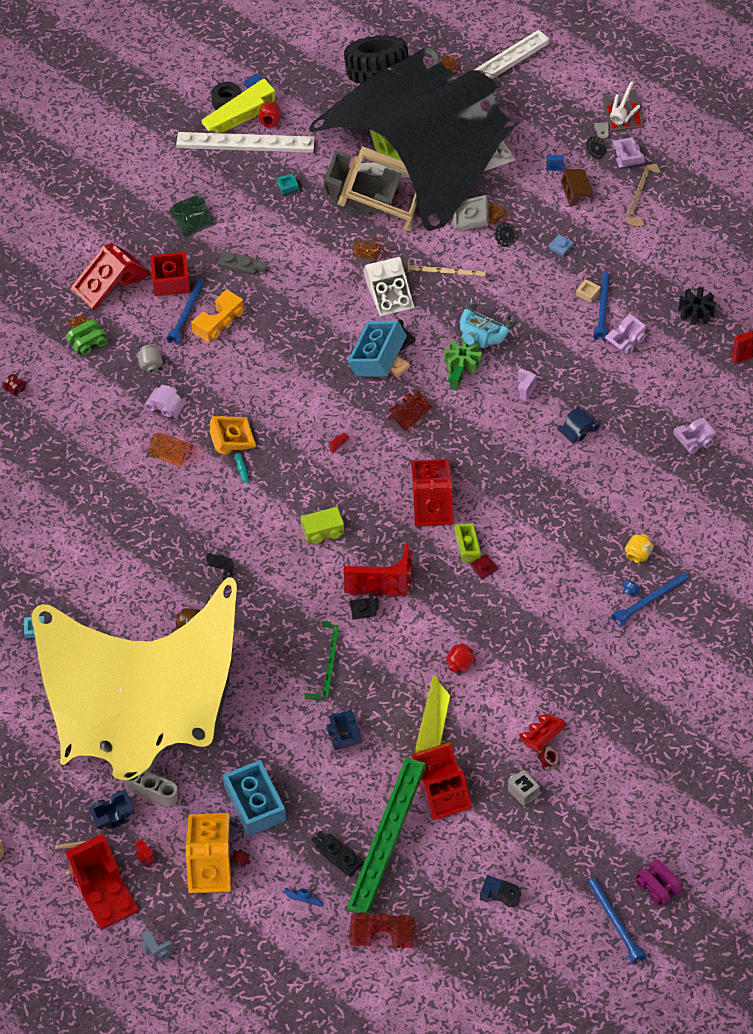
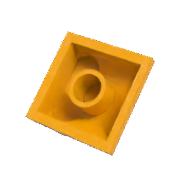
M212 416L210 420V434L217 452L228 455L232 450L256 447L247 417Z

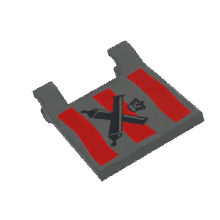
M636 90L630 91V101H626L624 104L627 115L639 105ZM609 93L602 94V102L611 132L644 128L640 108L629 118L627 123L623 122V124L618 125L612 122L610 114L614 103H611Z

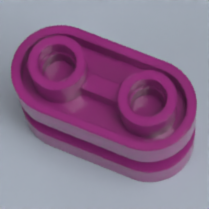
M655 859L648 865L650 872L642 869L636 873V884L640 889L644 890L647 887L652 892L649 896L656 905L660 904L663 906L669 902L670 896L668 893L676 896L683 891L680 881L658 859Z

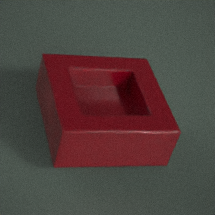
M487 554L471 563V568L481 579L498 570V567Z

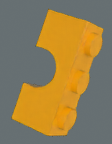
M227 289L215 300L216 311L219 314L209 315L203 311L191 322L192 333L208 343L212 339H217L224 328H229L232 321L236 317H240L244 312L243 299Z

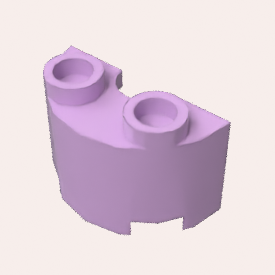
M633 137L613 141V149L616 150L618 156L616 161L619 168L645 163L644 154L640 153L639 145L635 143Z
M629 314L621 321L620 326L616 330L613 329L605 336V339L618 350L629 355L635 345L645 340L647 336L645 334L646 325Z
M161 385L159 388L155 387L144 406L149 411L161 410L164 416L177 418L186 404V399H181L176 394V389L167 385Z
M704 418L693 421L688 427L682 425L674 428L673 434L690 454H694L698 449L702 447L709 448L714 443L712 439L716 431Z

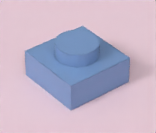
M558 235L549 244V249L564 256L573 247L574 242Z

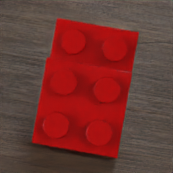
M450 742L411 754L412 760L423 762L426 765L419 789L427 799L433 820L472 808L464 772L456 763Z

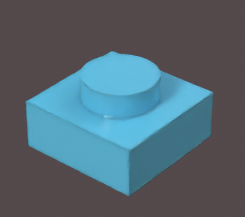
M39 616L40 622L45 624L44 616ZM32 617L24 618L25 638H35Z

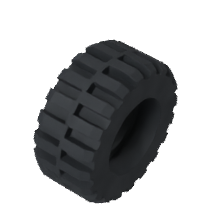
M375 35L363 39L360 38L357 41L351 42L350 45L348 44L344 50L346 74L351 81L357 84L409 57L407 43L401 37L394 35Z

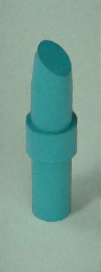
M238 453L234 456L238 473H240L242 482L249 484L247 467L244 464L242 454Z

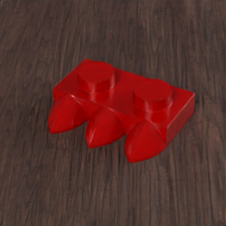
M540 715L538 720L541 724H530L529 729L531 732L520 733V739L525 743L526 747L541 751L566 727L564 720L551 715Z

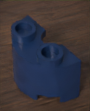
M576 408L566 416L568 420L563 426L559 425L558 431L573 444L576 441H582L586 437V432L597 431L601 424L587 410Z
M352 710L329 715L330 724H326L329 736L334 737L331 739L334 751L363 743Z
M126 789L113 793L109 801L98 800L88 807L96 827L100 830L110 825L113 829L129 822L128 817L131 814H135Z

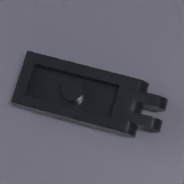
M319 831L317 836L322 840L320 841L315 836L311 839L316 844L314 849L348 877L363 864L361 858L330 833L325 835L322 831Z

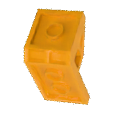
M230 813L188 815L186 865L189 893L231 891Z

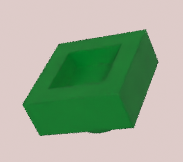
M456 365L454 371H451L449 374L448 382H450V389L457 391L463 379L462 366Z

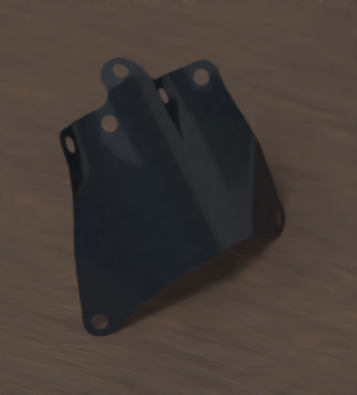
M426 47L362 82L314 120L309 127V131L317 132L335 127H358L375 131L384 136L395 148L407 169L416 191L423 226L428 231H432L446 225L482 176L499 145L508 133L521 123V120L508 118L497 105L494 91L501 87V82L497 76L493 75L495 77L494 80L485 75L493 74L479 70L454 73L442 64L433 49ZM427 54L433 57L434 62L431 66H427L423 62V58ZM458 76V77H457L456 79H454V80L447 81L448 79H450V78H452V77ZM482 100L489 101V111L482 110ZM319 120H324L320 127H314ZM514 122L512 126L504 128L505 125ZM431 214L439 216L440 222L438 225L432 226L429 224L428 217Z

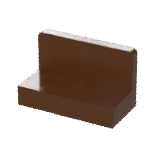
M584 169L564 170L560 182L569 206L577 205L579 197H591L593 195Z

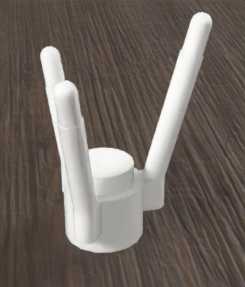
M633 81L630 82L618 108L619 95L616 94L613 109L610 114V118L615 124L627 123L629 118L640 108V105H637L628 115L627 110L624 108V104L633 86Z

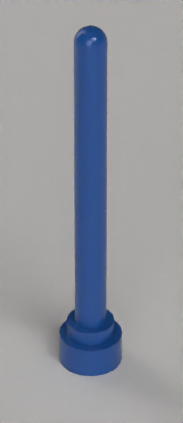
M604 272L602 275L598 326L593 331L594 340L602 337V340L605 341V336L608 335V330L605 327L610 277L608 272Z
M199 278L175 329L169 331L166 337L168 343L176 341V345L180 344L182 339L181 331L202 289L204 279Z
M683 573L626 610L618 609L611 614L612 620L614 622L618 620L620 622L618 626H623L627 623L629 616L688 580L689 575Z
M590 878L588 881L590 887L628 948L630 962L632 965L637 964L635 960L640 958L641 962L644 961L647 955L643 948L635 945L597 880Z

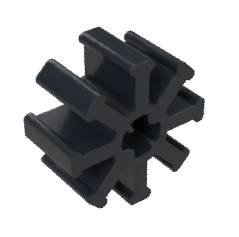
M698 287L697 295H694L689 288L685 290V297L680 296L678 310L681 311L680 318L685 320V318L691 316V325L697 324V317H700L703 324L709 322L710 315L714 317L716 302H713L714 295L712 292H709L708 295L703 296L704 288Z

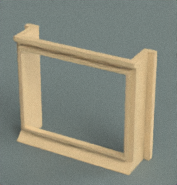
M362 146L358 157L354 156L337 205L344 207L347 198L405 219L404 230L410 231L419 206L416 193L410 211L406 212L351 191L362 158L409 175L402 161Z

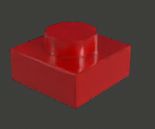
M141 839L136 842L135 856L140 863L144 862L148 867L154 864V854Z

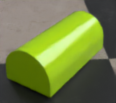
M474 523L455 524L454 531L462 562H473L479 559L481 551Z

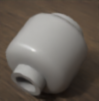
M146 345L140 348L137 358L141 370L148 373L157 372L158 368L163 364L159 348L154 347V345Z

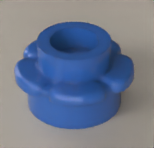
M626 579L625 583H622L625 593L631 596L639 594L640 586L635 582Z

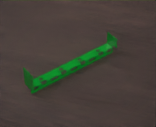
M322 621V627L333 628L334 635L331 640L323 696L320 697V694L304 693L305 699L323 700V697H328L339 625H333L331 621Z

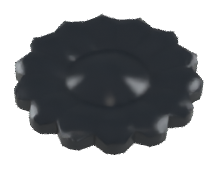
M591 136L587 139L586 149L588 153L596 159L602 158L607 152L604 141L597 136Z
M506 223L498 225L494 233L497 244H500L502 247L513 245L517 238V231L514 230V226Z

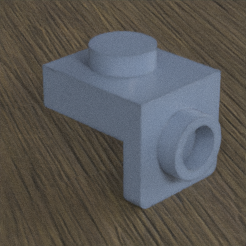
M149 930L141 933L142 942L140 945L145 954L150 953L155 962L159 959L166 960L173 952L170 940L158 946Z

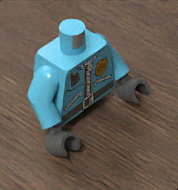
M471 296L467 298V309L464 310L459 322L460 330L463 332L462 338H464L465 342L468 345L476 342L480 348L500 344L509 333V328H514L517 325L516 317L510 321L511 314L506 315V324L504 326V324L478 312H472V310L477 308L478 299H476L475 303H470Z

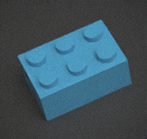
M367 321L347 361L357 377L388 376L407 337L399 321Z
M261 760L223 775L224 788L248 837L286 821L285 808Z

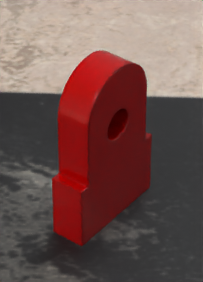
M342 433L330 442V452L334 453L349 439V436L346 433Z

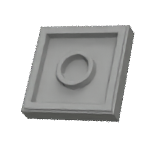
M487 195L466 199L453 214L454 231H464L489 225Z

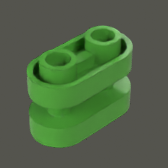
M91 319L71 329L66 335V340L73 346L78 355H87L91 351V346L95 344L98 347L104 346L108 340V335L101 329L100 324L95 319Z

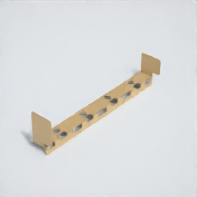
M657 164L646 165L626 216L627 224L634 226L644 225L640 217L631 218V214L634 212L636 202H638L641 194L640 190L643 189L646 181L645 178L648 176L649 171L661 172Z
M410 260L408 263V272L409 270L419 271L420 269L429 272L440 271L441 273L455 274L457 272L458 274L485 276L486 279L487 266L485 267V272L477 271L473 273L472 271L476 270L409 265Z

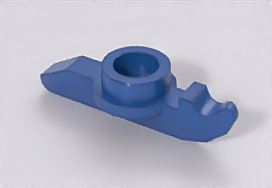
M286 887L284 889L285 894L289 898L320 907L323 906V902L318 897L312 896L311 891L308 889L300 888L298 892L295 891V888L289 890Z

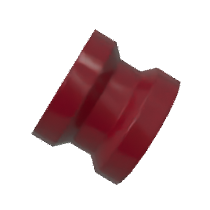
M10 374L3 383V389L11 391V394L15 397L26 388V382L18 379V376L15 374Z

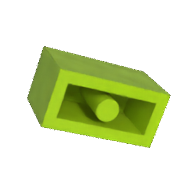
M338 507L300 516L301 527L307 544H319L325 539H337L344 535V523Z

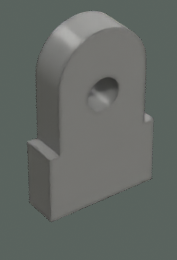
M608 122L594 123L597 137L601 138V140L607 139L609 135Z

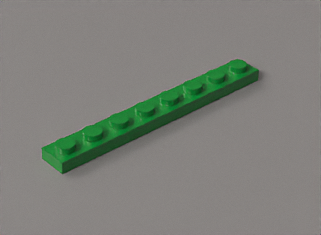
M405 758L348 903L347 910L349 912L368 917L425 771V763Z

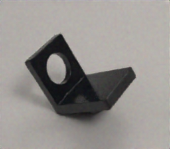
M208 553L206 556L207 566L225 570L222 576L223 581L230 578L233 571V560L223 555Z

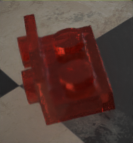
M419 391L413 395L409 393L402 399L404 402L402 405L397 403L389 410L391 414L387 418L389 420L394 418L402 429L406 431L426 414L432 406Z

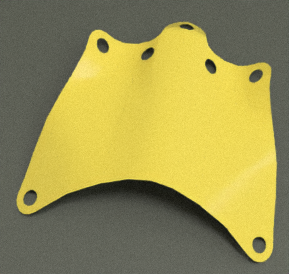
M233 578L225 579L207 605L186 625L169 636L154 641H131L104 634L81 625L50 605L42 604L33 610L32 623L43 684L57 726L61 744L60 763L62 765L77 756H94L111 763L113 767L112 776L119 780H129L146 771L158 752L168 745L188 743L205 747L212 743L216 717L231 662L237 585ZM227 585L232 587V593L229 598H225L223 595L224 588ZM43 611H47L52 615V621L48 624H43L39 620V615ZM194 728H201L205 732L203 740H197L193 737L192 730ZM163 733L162 742L156 746L159 735ZM100 742H110L113 746L112 751H102ZM71 744V752L68 757H65V751L68 745ZM129 772H137V774L130 778L124 777Z

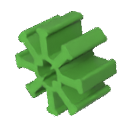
M462 338V346L460 347L455 343V340H452L450 342V350L445 348L444 363H447V370L451 372L458 365L463 367V377L464 368H467L471 375L475 374L476 365L481 366L479 345L474 342L473 345L468 347V344Z

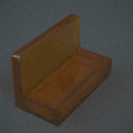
M161 432L154 433L148 455L181 467L185 454L191 452L194 444Z

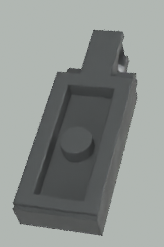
M223 251L217 263V267L248 275H255L256 272L266 274L267 272L266 263L255 258Z

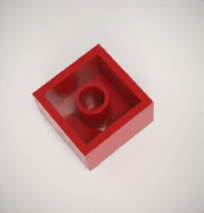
M186 252L150 255L154 296L190 293Z

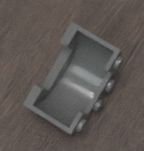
M335 150L323 183L326 196H330L332 203L347 213L372 217L376 213L379 215L384 213V211L347 198L344 207L337 205L350 170L348 166L352 156ZM385 168L382 178H378L358 171L351 191L391 205L401 173Z

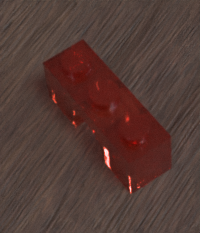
M364 912L351 914L350 946H371L372 937L376 933L387 932L392 937V948L414 949L415 917L406 914L389 916L385 913L368 915Z

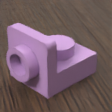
M519 369V398L527 400L536 386V374Z

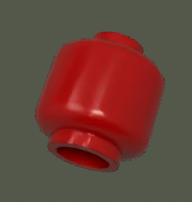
M267 102L262 105L258 118L263 126L275 127L278 125L282 114L279 105L273 102Z
M463 643L454 645L446 656V662L449 664L448 669L456 674L459 671L462 673L467 672L475 660L474 650Z

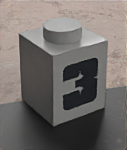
M525 770L518 774H513L508 780V791L523 806H526L539 796L540 786Z

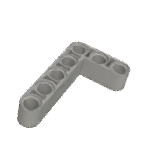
M163 733L159 735L156 746L162 742ZM163 748L155 756L146 771L136 776L135 780H124V785L129 791L162 805L173 806L179 799L176 784L150 773L165 749ZM129 772L124 777L130 778L137 774V772Z

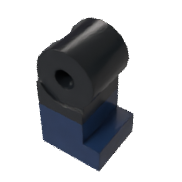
M487 875L479 900L488 902L489 898L503 902L507 907H516L520 903L521 889L515 884Z

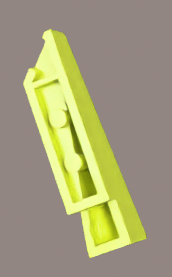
M262 79L202 119V124L208 131L214 130L216 133H223L258 116L263 104L275 101V90L265 79Z
M433 675L415 753L441 744L450 695L440 684L436 675Z

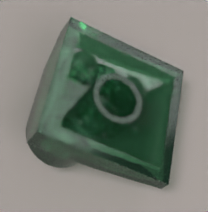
M192 196L174 204L169 211L185 237L217 224L206 207L204 198L201 196Z

